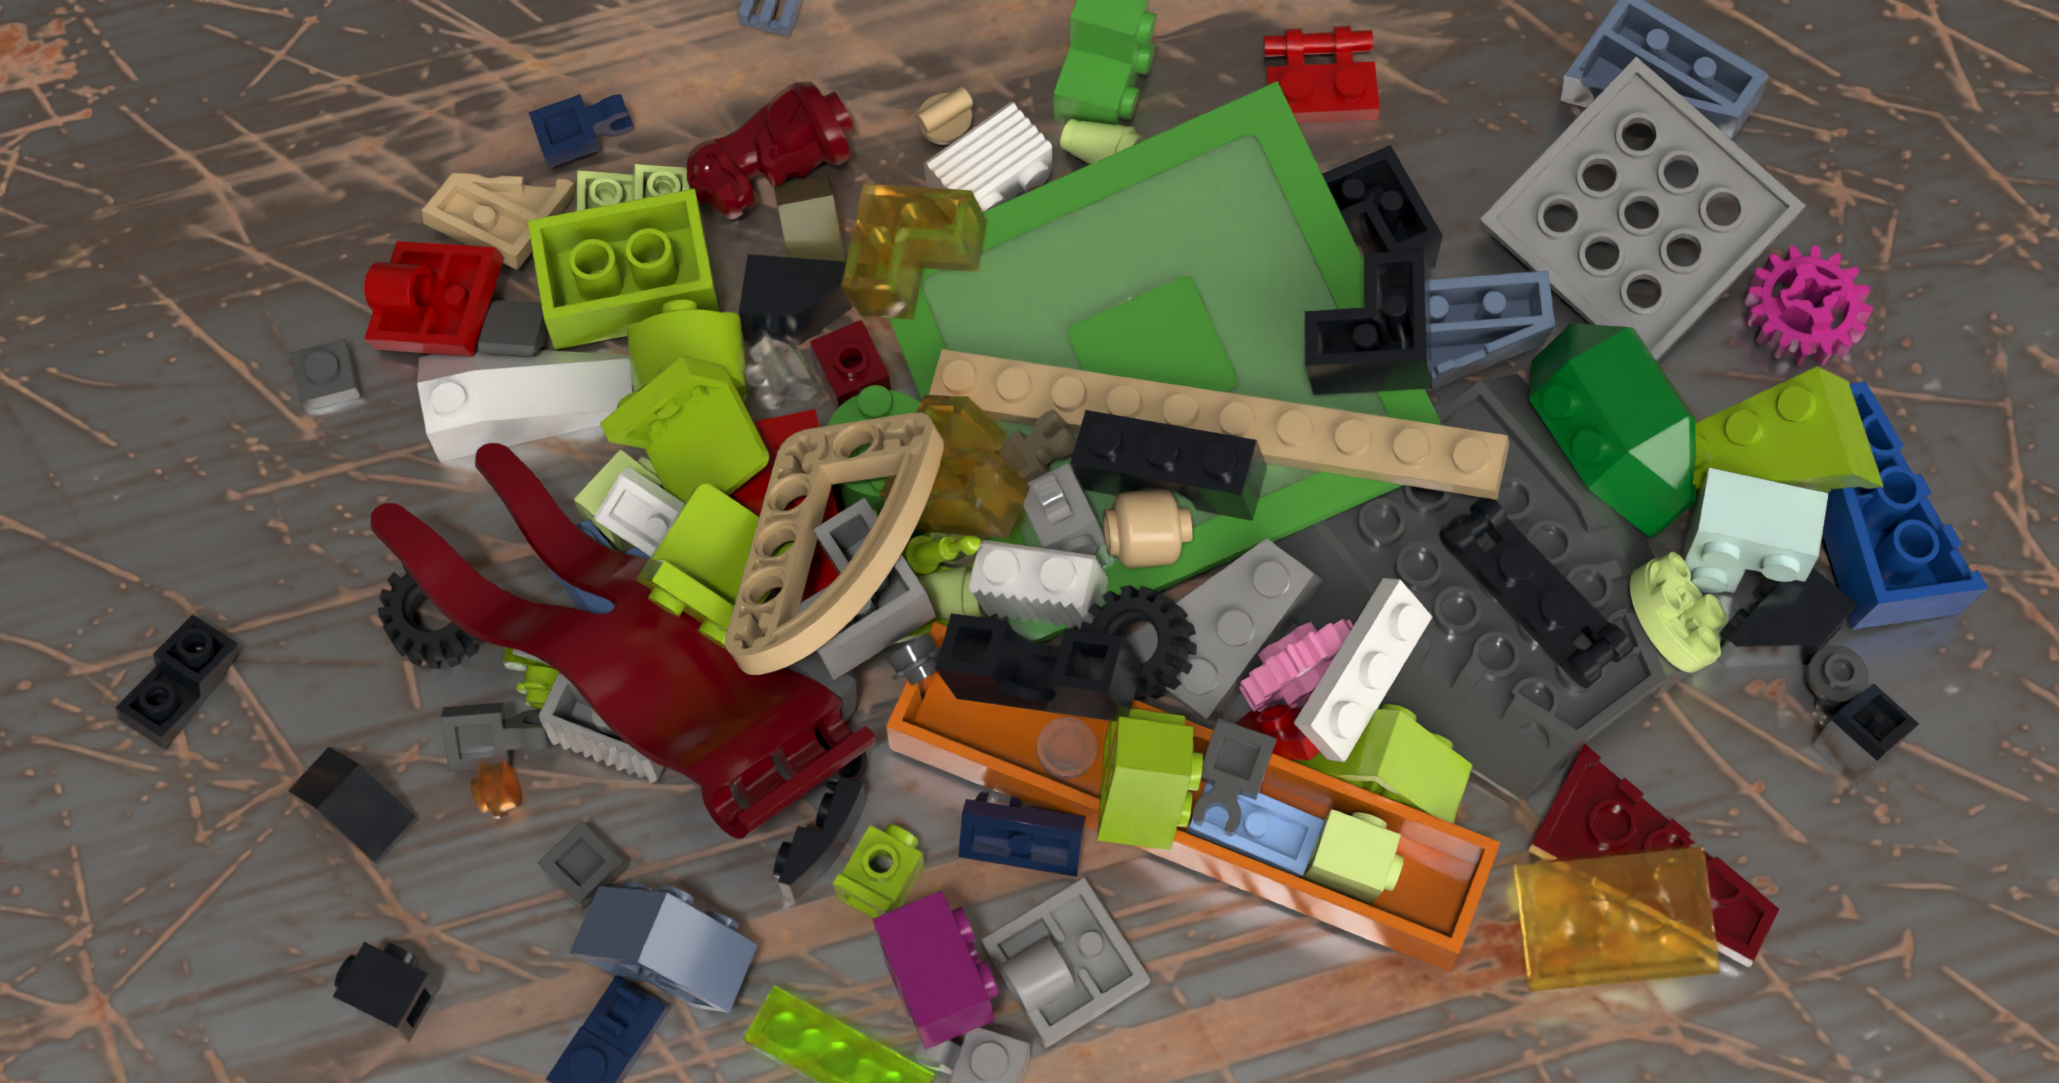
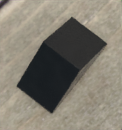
M1872 684L1833 716L1811 747L1857 787L1919 723L1878 686Z
M328 747L288 790L294 798L375 865H378L418 821L359 763L331 747Z

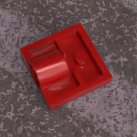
M396 241L390 262H375L370 266L366 274L364 294L366 302L373 313L364 339L374 350L473 357L504 257L495 247Z

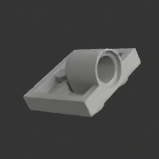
M1085 877L980 940L984 952L1045 1048L1150 984V977Z

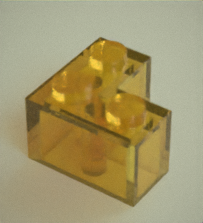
M863 184L841 285L860 316L913 319L924 268L978 272L988 221L972 190Z
M924 395L916 413H924L930 417L944 440V450L932 490L915 528L919 532L1009 538L1030 486L998 456L1007 434L968 396ZM897 475L888 476L879 495L885 501Z

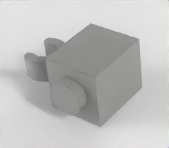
M1069 463L1016 488L1043 548L1094 555L1097 548L1105 544L1104 532Z
M976 1028L966 1033L962 1047L948 1040L925 1050L920 1039L914 1056L917 1057L916 1064L951 1074L950 1083H1023L1030 1062L1029 1043L986 1029Z

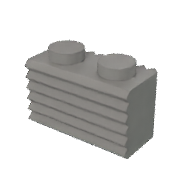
M561 673L558 674L539 714L541 724L553 746L561 743L564 750L571 747L574 754L582 751L585 758L593 755L596 762L604 760L606 766L615 764L617 770L625 768L628 775L636 772L639 779L647 776L650 783L657 781L664 767L649 760L622 740L596 714L576 687Z

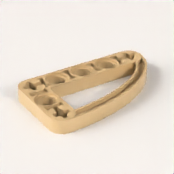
M907 413L806 429L788 437L781 445L776 456L725 637V646L743 672L750 675L770 673L805 658L844 628L880 587L900 557L921 517L941 462L944 440L928 415L924 413ZM872 443L871 446L859 456L848 458L849 455L855 449L859 448L862 445ZM897 475L878 518L854 557L827 590L809 607L798 614L817 542L813 529L822 524L831 486L833 484ZM804 495L807 496L800 505L791 510L783 511L794 499ZM795 541L786 552L771 557L777 547L785 542ZM782 587L780 593L775 598L766 603L758 604L760 598L765 593L774 588Z

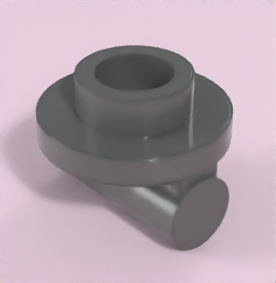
M1828 646L1819 650L1810 660L1807 667V680L1810 688L1817 695L1816 709L1826 713H1837L1841 705L1848 704L1866 689L1868 670L1862 658L1853 650L1843 646Z

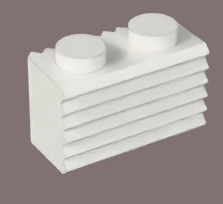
M1010 102L924 163L926 185L955 218L962 222L1010 199H1014L1018 193H1023L1024 191L1027 193L1032 187L1042 186L1049 178L1053 169L1052 145L1049 140L1044 138L1041 132H1038L1036 126L1031 124L1022 111L1017 109L1015 103Z
M981 540L968 588L989 618L994 614H997L1000 619L1008 615L1011 621L1019 617L1022 622H1025L1030 618L1034 624L1042 620L1046 626L1053 621L1056 627L1064 623L1068 629L1076 625L1078 630H1080L1082 621L1091 624L1095 617L1087 612L1093 603L1103 607L1104 599L1102 595L1107 590L1108 576H1106V572H1103L1101 564H1098L1099 560L1096 559L1095 555Z

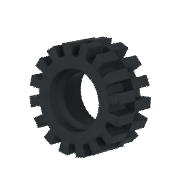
M404 565L402 566L407 574L402 578L393 572L387 579L392 589L391 591L382 589L379 599L384 607H379L378 612L379 618L384 625L382 626L402 657L407 655L410 662L419 667L422 661H426L430 669H440L441 660H446L449 666L453 667L460 664L457 655L465 652L469 659L477 653L473 643L477 640L484 644L485 641L469 634L453 622L435 631H428L418 627L414 621L415 609L427 596Z
M1131 585L1120 587V595L1110 590L1102 595L1106 602L1103 607L1093 603L1087 612L1095 617L1091 624L1082 621L1080 630L1121 635L1122 631L1134 622H1150L1157 632L1158 644L1153 656L1145 663L1140 664L1142 670L1134 700L1145 701V696L1147 695L1154 699L1165 696L1162 689L1168 687L1175 690L1181 684L1176 676L1180 671L1189 674L1193 666L1186 662L1187 655H1196L1197 644L1189 639V636L1195 635L1196 632L1193 624L1185 620L1188 614L1182 607L1175 604L1173 600L1148 587L1140 586V590Z

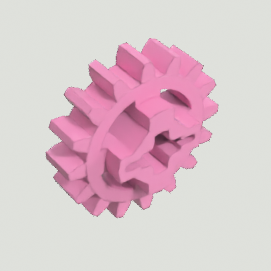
M1341 619L1334 625L1331 622L1319 631L1316 630L1312 622L1297 627L1292 633L1264 648L1258 654L1264 665L1252 670L1249 673L1250 676L1240 682L1241 686L1239 687L1253 712L1257 710L1263 712L1270 706L1279 705L1285 700L1291 708H1298L1306 704L1353 628L1350 619L1347 621Z

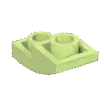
M635 164L633 175L577 170L575 211L690 190L687 182V168Z

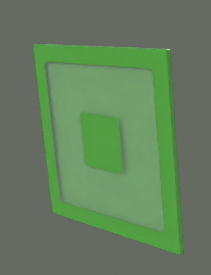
M1278 81L868 263L922 403L932 414L938 426L939 434L944 440L943 456L975 537L981 540L1043 548L1022 502L1011 512L1005 511L995 502L975 469V466L1014 432L1019 430L1028 437L1032 433L1034 426L932 410L927 399L941 349L1442 425L1425 389L1313 395L1305 368V311L1364 308V261ZM1071 432L1076 438H1078L1079 433ZM1073 452L1062 459H1053L1046 466L1052 471L1067 463L1070 464ZM1266 463L1267 469L1253 521L1197 511L1189 499L1170 491L1174 495L1178 507L1188 506L1192 521V542L1182 543L1180 557L1174 564L1127 569L1122 566L1117 556H1108L1105 544L1097 547L1094 555L1099 560L1098 564H1101L1103 572H1106V576H1108L1106 593L1111 590L1120 595V587L1128 585L1140 590V586H1144L1159 592L1244 555L1266 538L1271 542L1277 541L1403 485ZM1082 487L1104 532L1103 511L1104 509L1112 508L1116 496L1084 490ZM1143 487V490L1158 489V488H1155V487ZM1007 615L1009 623L1015 632L1036 643H1042L1063 634L1065 628H1067L1064 623L1056 627L1053 621L1046 626L1042 620L1034 624L1030 618L1025 622H1022L1019 617L1011 621Z

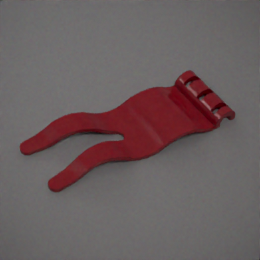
M488 443L481 446L475 456L477 470L501 498L518 528L540 559L556 575L570 585L609 600L614 605V609L610 612L593 614L575 608L535 603L514 596L481 576L438 533L402 506L395 503H385L376 507L371 514L370 527L372 532L401 561L429 600L447 618L469 634L483 641L533 655L560 672L576 687L607 726L628 745L656 764L679 772L702 786L701 794L707 811L715 823L733 838L742 839L875 743L876 735L866 725L855 733L846 726L840 714V707L843 702L824 685L810 677L785 668L760 675L747 674L740 669L727 649L712 642L698 631L702 623L682 611L679 617L674 616L650 601L648 596L652 591L636 581V578L649 559L611 550L583 533L562 512L534 473L503 444ZM818 727L823 738L833 749L827 751L821 746L815 736V728ZM777 756L783 768L792 778L785 780L777 771L772 758ZM732 786H736L744 801L750 806L747 810L741 808L735 801L730 789Z

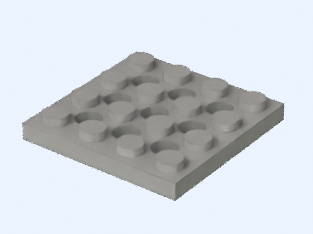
M1636 56L1480 218V225L1532 272L1549 271L1551 289L1591 325L1634 328L1658 362L1804 211L1806 205ZM1635 123L1647 125L1655 135L1654 143L1645 150L1636 151L1630 149L1622 139V133L1628 126ZM1673 161H1687L1695 168L1697 179L1688 187L1676 188L1666 181L1664 169ZM1594 164L1607 165L1615 173L1616 181L1608 190L1601 192L1593 191L1583 181L1582 176L1585 170ZM1720 197L1732 200L1739 210L1738 219L1726 226L1713 223L1706 213V206L1710 201ZM1645 201L1654 206L1658 219L1649 228L1637 229L1626 221L1625 209L1633 202ZM1557 204L1569 206L1577 217L1575 225L1566 232L1550 230L1543 219L1545 212L1550 207ZM1679 238L1693 241L1699 249V259L1687 267L1673 264L1666 252V248L1672 241ZM1603 241L1613 245L1618 252L1616 264L1606 270H1598L1591 267L1586 261L1585 252L1593 243ZM1639 279H1648L1654 282L1660 290L1658 302L1648 308H1640L1632 304L1627 296V289L1632 282Z

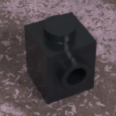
M364 942L357 955H350L341 965L335 978L334 986L337 989L333 997L346 1011L410 1042L440 987L427 972L416 968L420 960L410 952L392 943H387L382 951Z

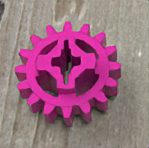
M1813 245L1808 256H1801L1796 246H1790L1784 261L1773 253L1768 257L1764 269H1756L1750 281L1752 287H1749L1743 304L1751 308L1745 321L1747 326L1762 327L1756 339L1759 345L1771 340L1777 344L1774 351L1775 358H1781L1788 350L1795 353V362L1798 366L1803 365L1808 355H1814L1819 365L1823 366L1827 364L1832 351L1843 358L1849 352L1853 344L1852 342L1859 343L1867 329L1864 324L1868 321L1873 310L1872 306L1864 303L1871 290L1869 285L1854 284L1860 271L1857 266L1848 268L1845 271L1839 267L1842 255L1838 252L1832 255L1829 260L1821 258L1819 246ZM1784 281L1786 285L1784 290H1780L1778 296L1772 298L1773 289ZM1843 313V322L1837 328L1831 330L1830 325L1832 321H1835L1838 314Z

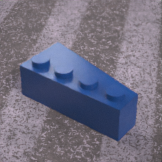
M1866 382L1851 383L1850 387L1884 486L1870 489L1863 487L1831 489V492H1826L1828 493L1822 533L1839 589L1858 604L1849 618L1851 628L1859 629L1959 615L1989 588L1978 570L1971 572L1958 549L1963 544L1951 524L1944 526L1927 498L1932 492L1921 473L1915 475L1902 456L1900 450L1904 445Z

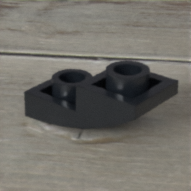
M192 614L153 654L156 667L115 707L118 719L165 749L193 718L220 682L239 651L238 643Z
M840 776L835 793L826 792L821 800L816 817V827L821 828V832L797 826L792 843L783 841L773 869V876L779 877L778 883L783 898L792 901L799 899L821 879L839 857L854 832L867 802L863 783Z

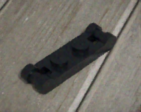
M1480 498L1470 507L1471 514L1461 522L1453 520L1440 531L1441 540L1447 549L1581 687L1586 689L1602 677L1601 669L1610 661L1618 663L1633 651V645L1625 632L1617 625L1609 623L1517 529L1508 519L1502 506L1495 499ZM1485 532L1497 543L1488 552H1485L1476 542ZM1582 633L1593 643L1585 651L1578 649L1573 643Z

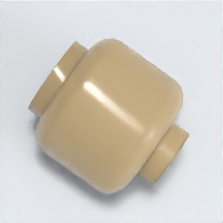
M1158 488L1122 492L1115 497L1112 508L1104 509L1103 529L1108 556H1117L1122 566L1127 569L1172 565L1180 557L1182 543L1192 542V521L1188 506L1178 507L1174 495L1169 490Z

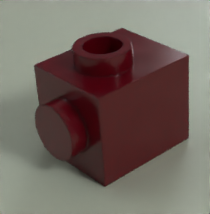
M862 319L809 341L814 367L835 410L847 400L860 394L866 387L877 385L891 390L889 373Z

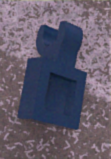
M579 94L529 112L542 153L549 168L601 150L596 137L598 135L614 137L626 134L634 129L621 94L609 96L588 107H585L583 99Z

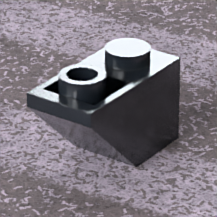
M1812 568L1805 582L1799 580L1780 582L1768 579L1756 594L1763 600L1751 614L1741 608L1719 633L1726 642L1721 648L1720 657L1716 660L1724 667L1808 665L1812 657L1819 650L1823 649L1842 629L1858 604L1814 568Z

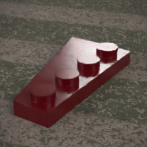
M1584 744L1528 851L1739 963L1750 967L1755 961L1780 909L1719 857H1711L1689 838L1691 836L1690 832L1673 818L1669 821L1642 798L1643 792L1625 777L1622 780L1600 762L1601 757Z

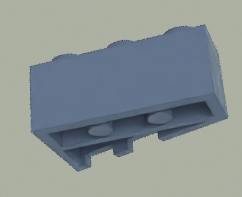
M1618 0L1564 75L1560 101L1588 107L1637 56L1732 140L1760 101L1768 73L1645 0Z
M1549 271L1430 279L1432 388H1426V392H1431L1544 345L1555 327Z

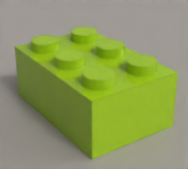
M695 189L528 220L543 317L555 350L627 336V327L629 325L661 314L662 306L674 300H691L696 303L697 309L720 312Z

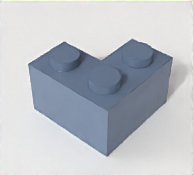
M626 882L624 888L598 887L570 950V954L612 977L618 976L624 980L650 983L694 1008L730 1013L758 944L737 933L740 925L735 920L713 911H706L704 914L692 907L695 898L678 888L660 885L659 890L654 891L635 882Z

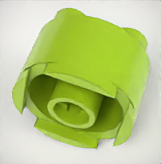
M674 300L662 306L661 314L651 316L627 327L632 392L639 391L658 376L659 369L666 362L683 355L724 365L741 400L744 402L746 399L747 376L741 318L738 314L697 309L696 303L691 300Z

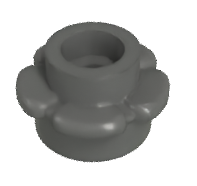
M929 633L888 657L889 662L897 673L892 676L895 681L906 676L911 686L936 672L935 666L941 647H937Z

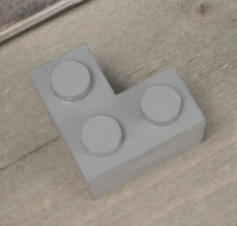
M865 498L813 529L826 557L838 576L854 557L878 518ZM902 554L864 607L834 637L816 650L817 655L833 680L936 617L926 591ZM828 587L800 603L798 614L809 607Z

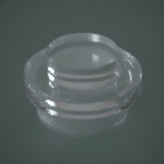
M1069 717L1058 718L1048 723L1040 732L1036 744L1037 757L1042 767L1048 773L1064 779L1079 777L1087 772L1095 761L1098 749L1096 737L1090 727L1078 719Z

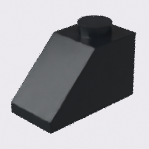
M748 254L739 307L744 341H752L764 347H778L783 344L800 345L862 301L863 288L860 263Z

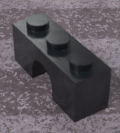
M1085 410L1070 462L1082 487L1087 491L1117 496L1122 492L1143 490V487L1161 488L1186 497L1193 503L1196 511L1250 521L1254 519L1267 470L1261 449L1255 439Z
M951 613L935 670L956 699L1118 722L1119 716L1129 718L1142 666L1124 636L1065 628L1061 645L1049 646L1022 637L1014 631L1006 620Z

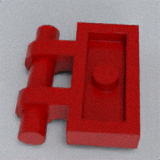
M1333 26L1332 32L1302 33V28L1285 29L1283 35H1264V57L1285 56L1286 65L1266 67V86L1278 81L1298 124L1378 120L1380 103L1375 61L1353 62L1352 56L1354 52L1373 51L1372 30L1351 31L1350 26ZM1333 54L1334 63L1304 65L1303 55Z

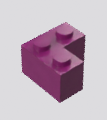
M942 890L872 919L887 969L907 1016H911L925 1050L995 1021L990 999L998 996L999 991L987 962L985 960L980 962L973 944L975 937L963 908L960 906L951 910Z

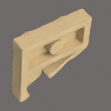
M452 173L421 210L423 223L466 245L495 247L504 257L503 263L518 270L532 252L528 220L562 214L575 198V186L573 182L567 179H557L556 187L524 185L523 177L501 175L496 178H485L480 174Z

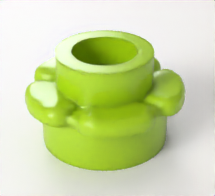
M526 667L523 683L516 684V690L521 694H526L525 705L542 709L560 672L548 667Z

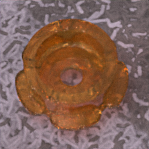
M505 761L491 766L488 762H482L478 766L479 774L477 778L472 779L470 782L474 802L483 813L490 811L496 818L505 817L509 813L508 810L518 807L522 803V792L517 776L511 766Z

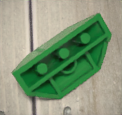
M1570 323L1532 360L1529 400L1587 489L1650 538H1656L1697 502L1696 485L1693 484L1696 462L1695 416L1634 328Z

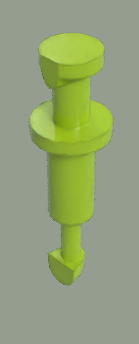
M924 535L916 536L908 541L901 554L913 573L921 576L935 571L939 563L953 560L961 550L968 556L975 554L979 549L981 539L970 535L963 536L957 541L949 536L932 540Z

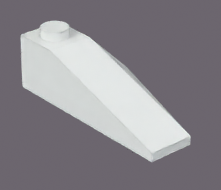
M477 345L473 357L442 354L419 357L417 387L426 434L440 462L476 454L481 446L488 443H499L508 447L600 426V422L617 409L619 401L632 393L629 355L541 349L533 356L481 353V351H478Z

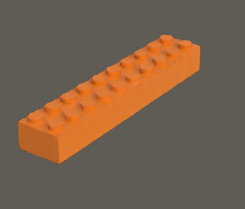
M934 622L929 634L939 648L942 646L947 626ZM937 671L911 686L907 679L886 725L891 750L1006 796L1019 798L1021 802L1039 809L1086 816L1085 827L1098 831L1103 743L1108 720L956 699ZM920 694L925 695V697H924V699H923L922 702H921V695H920ZM1133 699L1131 707L1133 709L1168 713ZM1185 719L1186 726L1194 727V752L1202 753L1204 760L1214 730ZM1272 754L1259 793L1322 820L1331 809L1349 816L1356 812L1370 814L1386 822L1387 830L1401 834L1395 854L1403 856L1404 862L1392 892L1384 889L1370 905L1186 833L1188 826L1187 828L1177 826L1171 850L1135 846L1451 972L1462 948L1501 842ZM1200 781L1198 791L1190 790L1192 791V806L1188 826L1193 817L1195 805L1206 785L1205 782Z

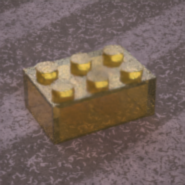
M1702 843L1517 862L1513 866L1529 992L1720 973L1706 860Z

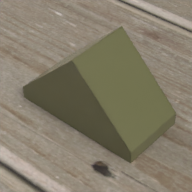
M827 174L788 181L779 186H773L787 256L791 258L846 262L833 193Z

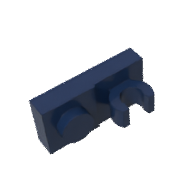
M980 792L975 800H965L961 819L958 857L1077 877L1086 816L1032 807L1020 808L1019 798L1011 797L1009 806L987 802L988 793Z
M615 976L546 1080L548 1083H622L668 1014L667 1006Z

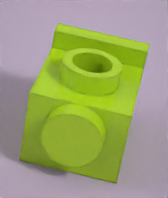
M887 824L884 831L869 825L841 874L838 873L833 882L837 900L872 919L902 907L925 867L923 852L915 849L919 843L918 839L908 831L893 824ZM882 856L893 862L891 868L884 873L874 872L870 866L876 857Z

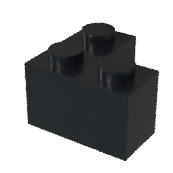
M1391 145L1322 173L1355 244L1360 243L1366 253L1424 249L1427 269L1429 270L1436 266L1443 235Z
M1424 249L1364 253V308L1305 311V368L1313 395L1432 388L1430 279Z

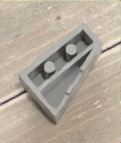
M1267 538L1175 603L1184 609L1188 614L1185 620L1194 626L1196 634L1189 636V639L1197 644L1196 655H1187L1186 662L1193 665L1189 674L1180 671L1176 676L1181 684L1175 690L1168 687L1165 688L1207 720L1217 722L1218 718L1222 719L1241 694L1239 689L1241 686L1240 682L1249 677V673L1263 664L1258 654L1268 645L1279 641L1324 580ZM1150 622L1126 638L1140 664L1145 663L1153 656L1158 644L1157 632Z

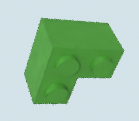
M1076 0L1070 16V48L1053 92V118L1055 122L1066 124L1070 119H1075L1078 121L1121 125L1122 119H1132L1140 91L1139 88L1134 87L1139 73L1148 74L1155 52L1156 44L1151 42L1156 25L1157 14L1149 12L1150 0Z

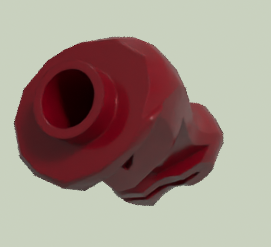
M811 81L795 82L776 94L734 132L725 137L702 142L689 152L687 159V182L689 189H695L698 202H707L723 217L735 219L743 215L742 210L748 206L750 209L755 205L756 193L750 183L755 176L763 174L771 186H779L784 183L787 176L802 178L823 161L837 166L849 161L851 151L845 135L854 131L849 114L835 91L823 96Z

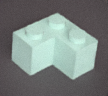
M1709 468L1697 495V502L1694 503L1687 519L1681 557L1687 564L1691 574V582L1700 591L1715 594L1724 591L1735 593L1746 569L1762 572L1764 576L1775 581L1790 582L1799 580L1805 582L1819 557L1828 493Z

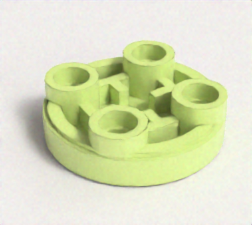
M1670 552L1661 558L1652 559L1636 568L1630 577L1632 603L1644 631L1658 651L1675 667L1688 673L1697 672L1714 663L1721 655L1718 629L1727 623L1726 613L1719 600L1712 594L1702 595L1698 587L1691 582V574L1687 564L1675 552Z

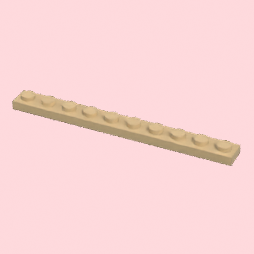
M941 349L927 399L932 410L1034 426L1044 413L1054 409L1067 422L1068 425L1065 428L1074 433H1079L1085 410L1244 437L1257 440L1264 460L1269 464L1496 500L1498 499L1509 449L1508 435Z

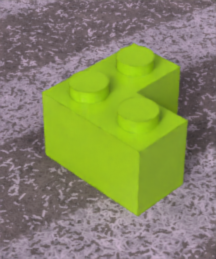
M1385 704L1381 709L1375 711L1345 762L1328 760L1321 752L1310 761L1292 760L1450 823H1454L1473 766L1452 750L1453 744L1450 740L1438 734L1430 733L1416 722L1417 716L1413 712L1392 704Z
M1131 708L1129 718L1119 716L1118 722H1108L1103 743L1097 841L1171 850L1177 826L1187 828L1192 806V791L1190 790L1198 791L1203 754L1194 752V727L1185 725L1184 715Z

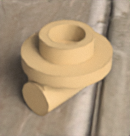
M960 87L952 93L936 94L923 102L915 117L920 132L927 140L939 145H950L970 131L972 127V111L970 107L973 106V101L966 89Z

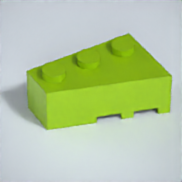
M1818 366L1695 423L1696 462L1693 484L1696 485L1697 495L1709 468L1824 493L1831 492V489L1884 487L1849 381Z

